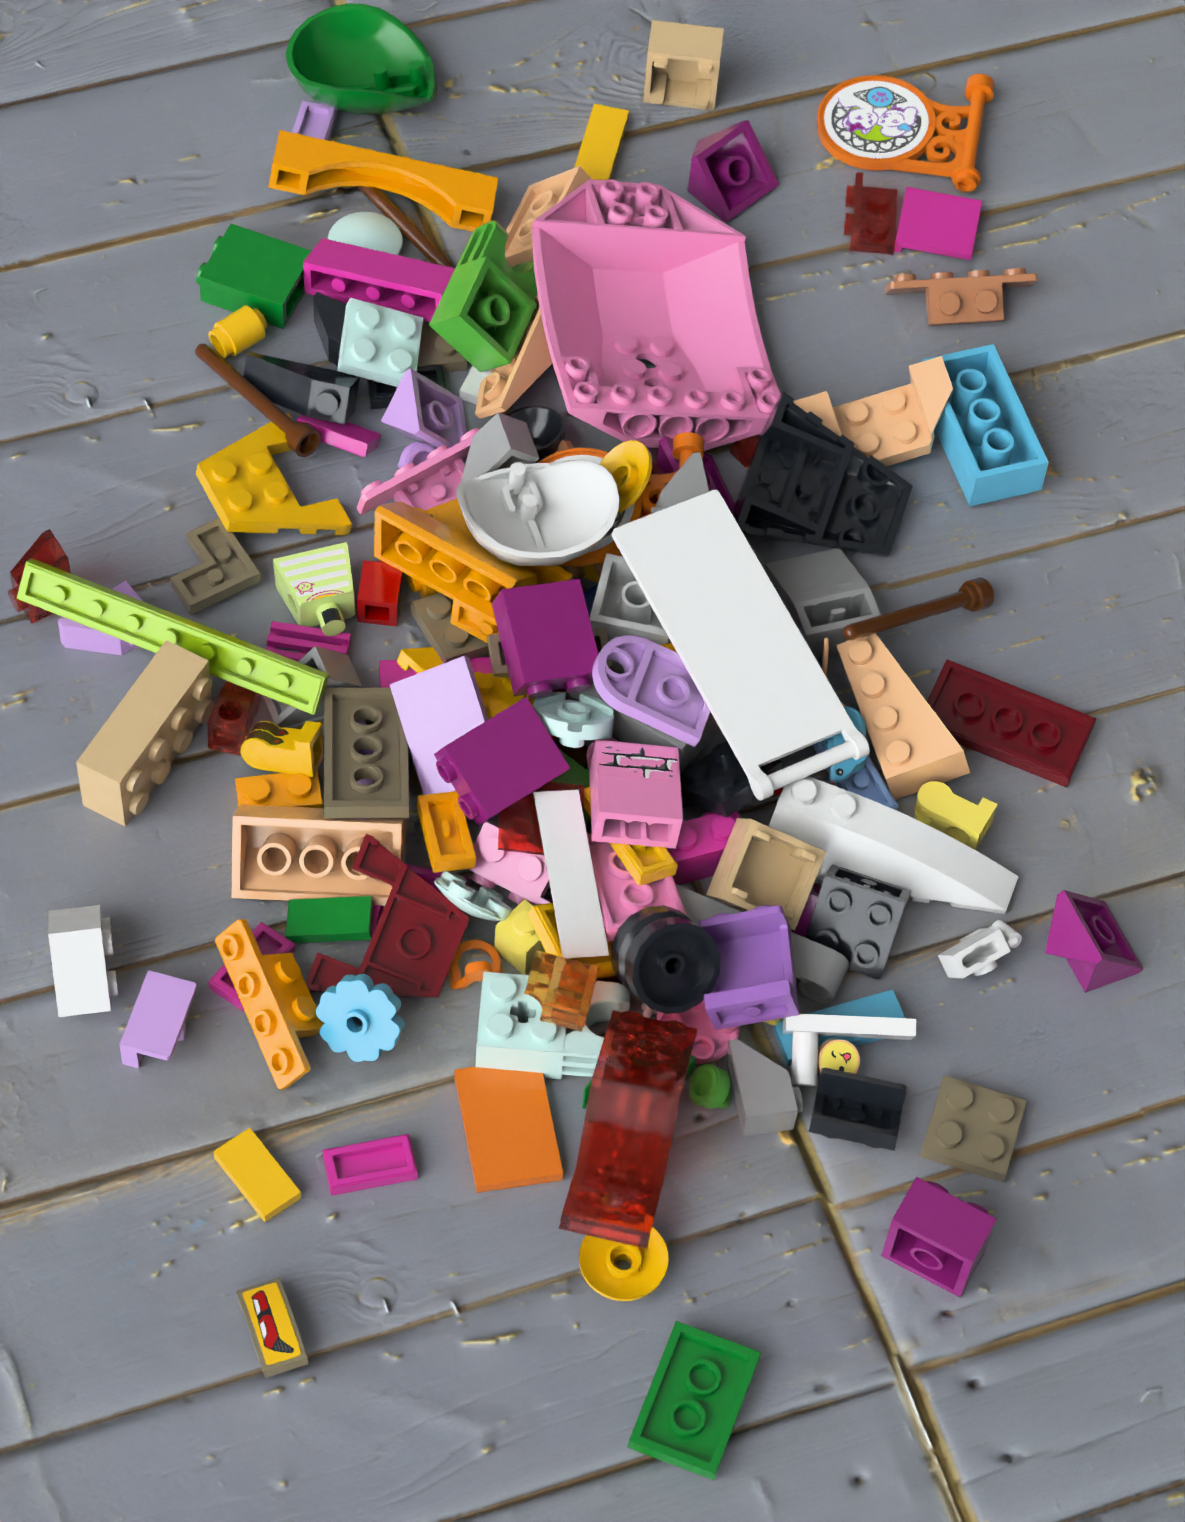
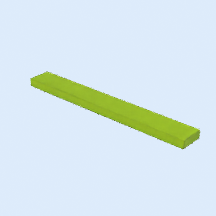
M33 558L26 561L17 599L154 653H157L163 643L168 640L209 660L210 675L313 715L319 711L329 678L328 673Z

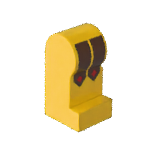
M260 721L252 727L241 746L242 758L248 765L256 769L293 775L304 774L308 777H314L324 759L322 723L306 721L302 729L280 728L272 722Z

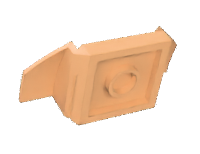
M939 356L908 366L911 384L836 407H832L827 391L795 400L794 404L807 413L811 411L823 420L822 424L838 436L843 434L855 443L854 447L867 457L873 456L887 467L931 453L934 430L947 405L953 387L943 358Z

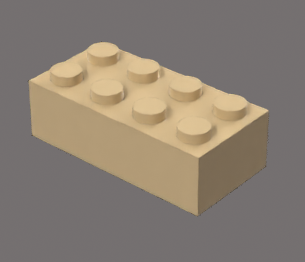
M168 640L163 643L76 761L83 806L123 826L128 824L134 814L139 815L144 810L151 790L156 783L160 785L165 781L171 768V762L178 753L183 754L187 750L194 730L200 723H206L213 712L214 702L212 701L211 693L212 679H210L209 660Z

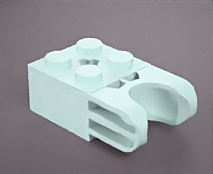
M483 972L475 1067L543 1073L544 1078L561 1079L562 1075L599 1078L616 1077L626 1066L627 1055L625 1049L620 1042L614 1039L603 1038L589 1030V1026L598 1022L621 1020L630 1007V992L624 985L615 982L585 980L583 982L563 985L558 977Z

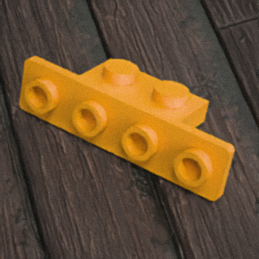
M238 919L215 938V943L278 1089H287L311 1069L298 1038L317 1035L323 1022L316 1015L317 1006L311 997L293 953L262 955L246 919Z

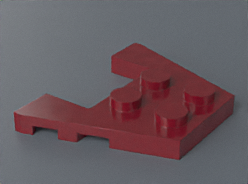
M366 834L353 864L352 871L392 886L391 892L361 966L356 968L317 952L305 982L310 992H325L328 987L337 986L346 975L357 976L366 974L372 979L374 986L381 983L387 984L392 989L393 994L398 997L438 999L470 918L412 871L397 856L387 850L378 840Z

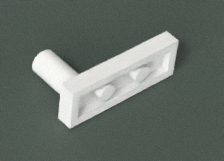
M800 1014L783 1018L782 1034L793 1035L792 1085L817 1086L818 1036L911 1040L916 1036V1019Z

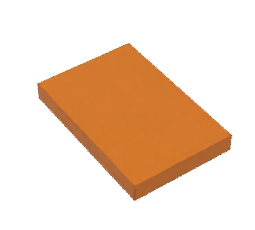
M480 1067L454 1069V1080L476 1193L562 1181L564 1173L543 1073Z

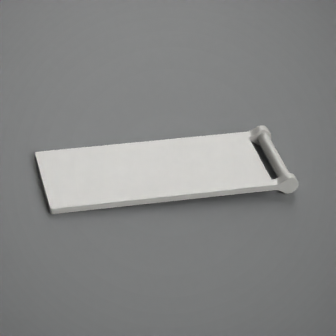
M718 490L709 491L613 529L612 538L746 773L751 790L758 800L761 801L773 795L774 790L849 758L858 760L869 755V745L866 738L856 729ZM839 733H842L845 743L772 774L766 775L759 768Z

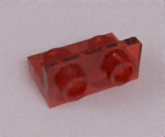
M856 172L854 185H847L845 195V207L851 208V213H845L843 235L850 236L849 251L893 255L896 231L897 189L863 186V173Z

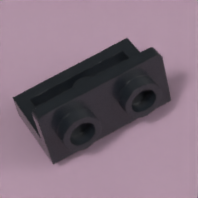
M822 1068L809 1132L820 1134L827 1138H838L865 1144L872 1148H884L895 1151L907 1087L904 1084L830 1068Z

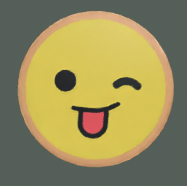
M834 1038L826 1040L818 1047L817 1072L819 1075L822 1068H830L853 1074L857 1073L860 1065V1056L853 1044L846 1040Z

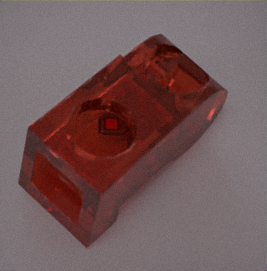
M226 681L224 687L220 690L207 722L208 748L242 756L240 752L241 746L250 732L254 717L259 710L262 695Z

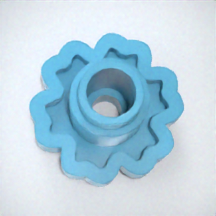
M366 974L357 976L346 975L337 986L328 987L321 995L320 1004L316 1009L317 1017L324 1022L320 1028V1036L328 1042L332 1051L339 1053L347 1050L348 1056L355 1062L364 1060L375 1061L384 1050H391L400 1039V1033L404 1029L405 1022L396 1013L401 1007V1001L393 994L389 985L381 983L374 986L372 979Z

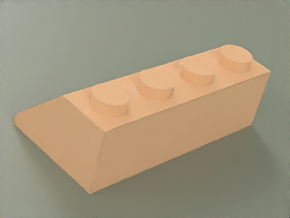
M240 804L233 815L232 898L289 901L292 899L372 896L374 905L385 906L392 886L354 872L352 867L366 834L373 836L387 850L405 863L407 818H324V808Z

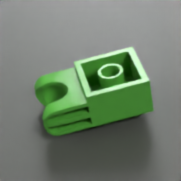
M495 220L479 226L472 233L429 324L431 328L479 372L511 363L537 306V303L534 302L537 295L534 260L515 265L511 269L505 258V244L508 233Z

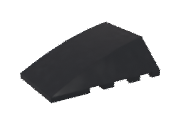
M783 391L757 441L734 506L733 517L740 529L746 534L888 557L913 486L873 456L867 457L854 447L855 443L843 434L841 436L835 434L822 424L823 420L811 411L807 413L793 403L794 399Z

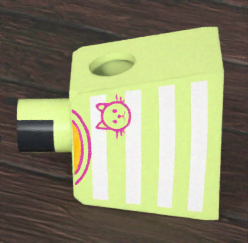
M347 542L273 559L276 589L298 625L307 627L320 625L323 634L326 636H336L342 633L346 627L344 619L352 618L355 615L354 588Z

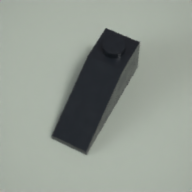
M253 352L246 354L243 377L273 403L307 417L339 424H345L355 412L360 377Z

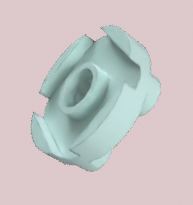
M553 692L549 696L535 698L533 708L548 733L560 737L559 742L564 746L579 748L584 746L585 740L609 739L612 737L614 709L599 698L580 694L579 701L566 700V692Z

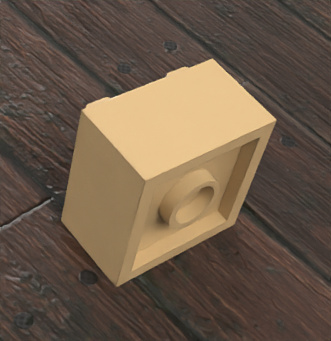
M652 20L643 102L715 110L724 28Z
M737 818L706 896L742 912L753 910L762 905H780L785 912L791 930H795L826 851L753 819Z

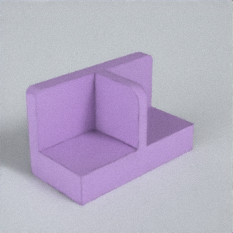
M150 970L147 971L119 1044L122 1064L139 1068L144 1055L166 1061L172 1058L177 1042L184 1041L186 1036L185 1020L197 991L195 982Z

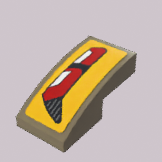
M280 1277L236 1291L238 1302L251 1334L253 1348L264 1377L267 1378L308 1365V1357Z

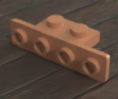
M1011 268L1004 270V275L990 276L989 270H975L967 272V277L953 278V272H939L931 274V279L917 280L916 274H902L894 276V281L889 282L884 288L885 294L925 292L928 326L1002 322L1004 321L1002 288L1027 287L1033 285L1038 280L1037 273L1026 274V268Z

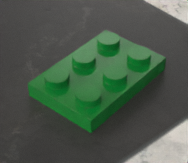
M676 1321L630 1436L628 1448L714 1480L758 1365L761 1352Z

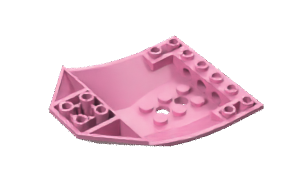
M589 179L535 219L532 224V241L539 305L552 363L568 413L623 442L638 441L648 448H658L659 440L664 436L673 439L677 434L684 432L696 433L702 436L705 440L704 450L761 434L781 394L770 367L755 310L745 248L747 236L661 185L649 182H618L613 179ZM638 359L652 362L655 368H646L645 364Z

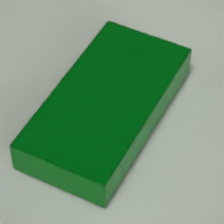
M372 896L289 900L285 937L293 943L371 940L374 916Z

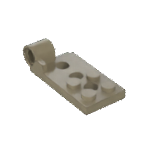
M325 688L324 818H409L408 743L391 688ZM365 720V725L358 724L357 722ZM361 749H371L375 751V753L370 755H362L359 754L357 751ZM361 779H371L374 780L375 783L371 785H362L359 784L357 781Z

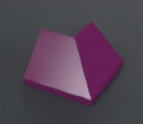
M749 120L739 122L697 141L691 159L687 191L723 222L729 221L779 185Z
M1066 890L1057 894L1045 953L1066 958L1085 993L1136 975L1143 970L1142 965L1105 901Z

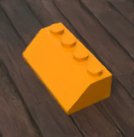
M402 501L379 505L375 510L374 557L452 600L462 587L493 603L502 589L537 585V574L533 573L527 566H517L499 560L476 541L465 536L458 528L450 525L446 526L430 517L421 508H413Z

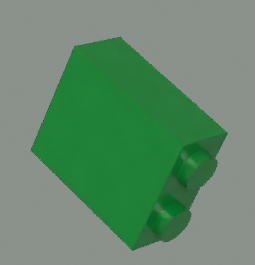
M230 224L225 234L217 237L209 261L207 263L203 262L199 267L196 283L200 285L201 301L231 312H235L244 305L249 306L252 310L256 308L262 313L267 324L284 329L305 293L303 261L310 254L311 250Z

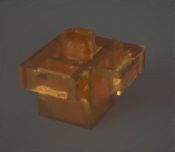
M536 950L524 994L532 996L540 1003L542 1007L540 1021L582 1032L587 1019L599 967Z

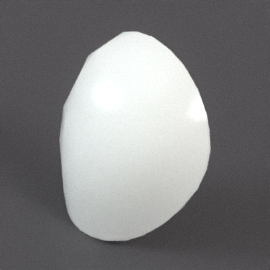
M586 460L532 464L515 462L509 468L498 469L472 480L463 481L457 487L459 506L468 530L477 543L499 560L517 566H558L592 551L614 525L619 509L618 488L613 476L604 466Z

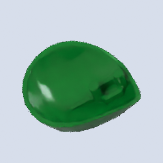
M356 3L333 6L309 17L294 31L288 42L286 59L290 71L303 91L323 105L353 114H386L427 104L436 99L438 90L436 73L430 55L423 43L399 19L380 8Z

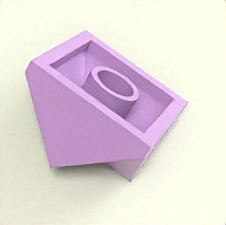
M413 369L407 370L381 422L418 442L429 444L435 449L443 445L450 448L459 443L460 438L467 433L462 399Z

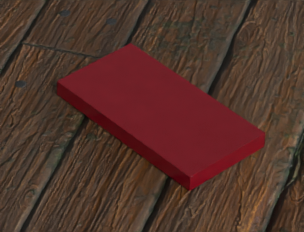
M948 659L927 699L928 704L959 745L1066 788L1097 719Z

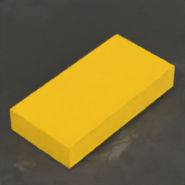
M250 1127L213 1151L215 1160L264 1222H267L301 1199V1191Z

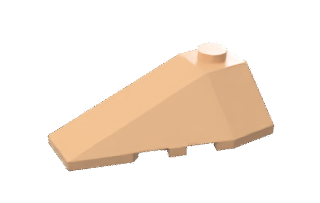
M538 293L534 300L537 306L511 363L493 368L492 373L480 383L475 415L479 419L507 411L552 364Z

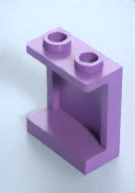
M762 905L750 911L734 914L720 913L711 918L698 921V925L715 940L720 953V974L711 993L704 994L705 1011L715 1030L800 1015L791 927L782 906Z

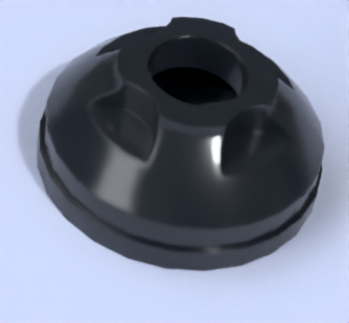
M529 406L507 414V416L526 422L534 445L543 446L536 449L539 459L535 463L554 454L558 450L559 443L565 440L563 418L553 409L542 406Z

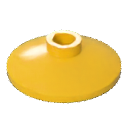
M626 441L617 445L607 453L599 464L610 472L616 482L619 494L617 514L629 508L640 497L651 475V453L645 445L638 441Z
M617 1216L597 1223L585 1235L579 1250V1266L587 1284L598 1294L616 1301H633L649 1295L661 1284L668 1268V1250L662 1236L650 1224L634 1217ZM619 1260H625L630 1263L631 1267L627 1270H621L616 1268L615 1263Z

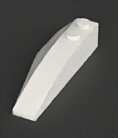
M809 776L783 787L769 827L826 851L815 882L821 885L825 874L833 864L911 890L910 897H912V901L929 903L930 900L950 902L952 907L1005 914L1019 877L980 852L931 826L871 799Z

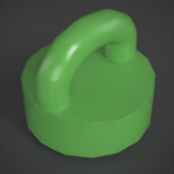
M706 1063L695 1070L690 1079L689 1096L696 1105L707 1109L717 1107L722 1109L728 1108L732 1101L728 1072L714 1064Z

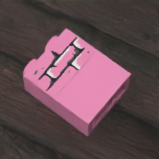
M596 740L589 767L592 841L676 849L683 821L678 747Z

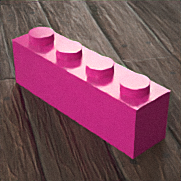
M324 238L319 241L303 261L305 294L315 295L316 292H319L344 303H348L350 298L423 317L425 322L431 321L455 268Z

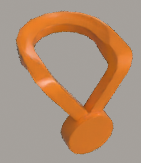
M483 940L465 941L460 944L449 971L451 989H464L474 981H482L483 972L503 973L499 954L491 944ZM479 949L490 956L492 964L486 961L469 963L465 966V977H461L458 960L463 953L468 950Z

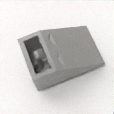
M835 548L765 563V569L770 581L816 659L823 658L824 638L829 640L828 656L837 655L839 652L836 645L849 641L843 636L845 626L881 615L870 586L841 549Z

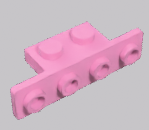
M479 428L472 429L460 438L459 443L450 448L446 445L438 447L427 456V460L416 466L414 463L406 464L396 471L392 479L384 483L381 480H377L366 486L361 491L362 495L356 508L360 515L375 509L391 499H394L395 502L402 501L413 508L418 507L423 510L456 499L457 487L461 482L465 467L463 461L467 459L472 437L479 431Z
M485 821L473 845L476 862L475 868L468 869L474 872L471 879L493 890L496 884L509 890L510 893L507 898L517 904H520L524 899L531 905L533 903L536 905L553 903L551 898L545 896L550 884L544 850Z

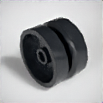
M665 905L650 906L630 915L619 927L611 945V965L617 979L650 1009L665 1014L686 1012L701 1004L704 1000V994L711 993L720 974V953L715 940L680 910Z

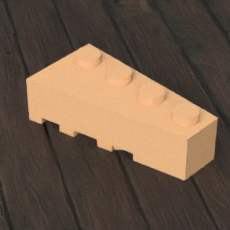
M876 633L836 645L861 715L865 719L866 728L889 791L895 800L917 793L919 788L927 782L938 781L944 783L970 773L964 750Z

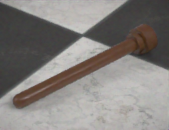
M357 186L386 217L398 226L406 238L431 263L452 268L451 261L379 188Z
M199 344L196 347L195 354L199 359L285 433L287 446L299 457H307L316 451L321 442V435L309 423L292 420L208 345Z
M981 577L964 582L956 593L849 624L844 627L843 636L847 640H855L961 607L972 612L979 611L992 605L994 600L993 588L986 579Z

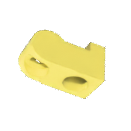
M930 781L919 788L913 812L916 820L977 850L993 823L998 804L983 797L980 803L976 805L953 794L950 787L946 784Z

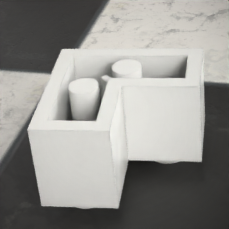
M100 905L48 911V937L58 1017L111 1011L110 997L118 996L116 971H107L105 958L106 955H113L110 917L101 918Z

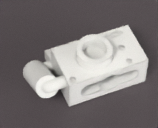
M997 920L989 928H979L961 938L960 943L942 952L938 957L948 978L963 979L972 973L975 976H980L994 970L998 966L996 960L1011 952L1010 948H1016L1021 943L1022 936L1004 921Z

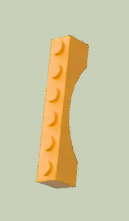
M279 130L268 188L305 196L319 190L340 186L376 187L403 195L422 204L437 214L452 228L474 232L476 228L491 220L498 177Z

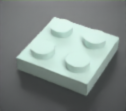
M350 298L345 309L337 371L398 387L407 370L411 368L417 372L423 317Z

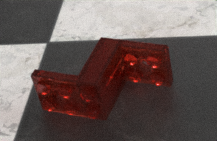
M612 1011L592 1076L577 1164L561 1214L559 1229L648 1248L666 1178L683 1087L698 1028L688 1027L684 1023L675 1020L661 1021L647 1018L634 1011Z

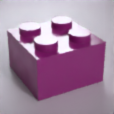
M916 1177L892 1218L881 1256L961 1298L985 1253L996 1218L990 1216L988 1211L982 1206L973 1202L966 1203L950 1195L942 1185L933 1181L925 1182Z

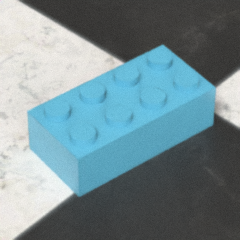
M994 344L940 355L946 366L953 391L936 425L935 431L969 507L1042 490L1049 462ZM936 357L922 359V362Z

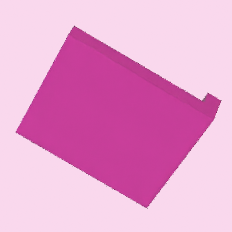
M906 187L894 251L901 252L902 248L971 260L982 201Z

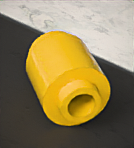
M244 305L216 322L214 329L208 332L209 340L221 357L226 358L229 355L235 357L266 337L265 329L267 328V322L258 309L254 308L252 310L249 306Z

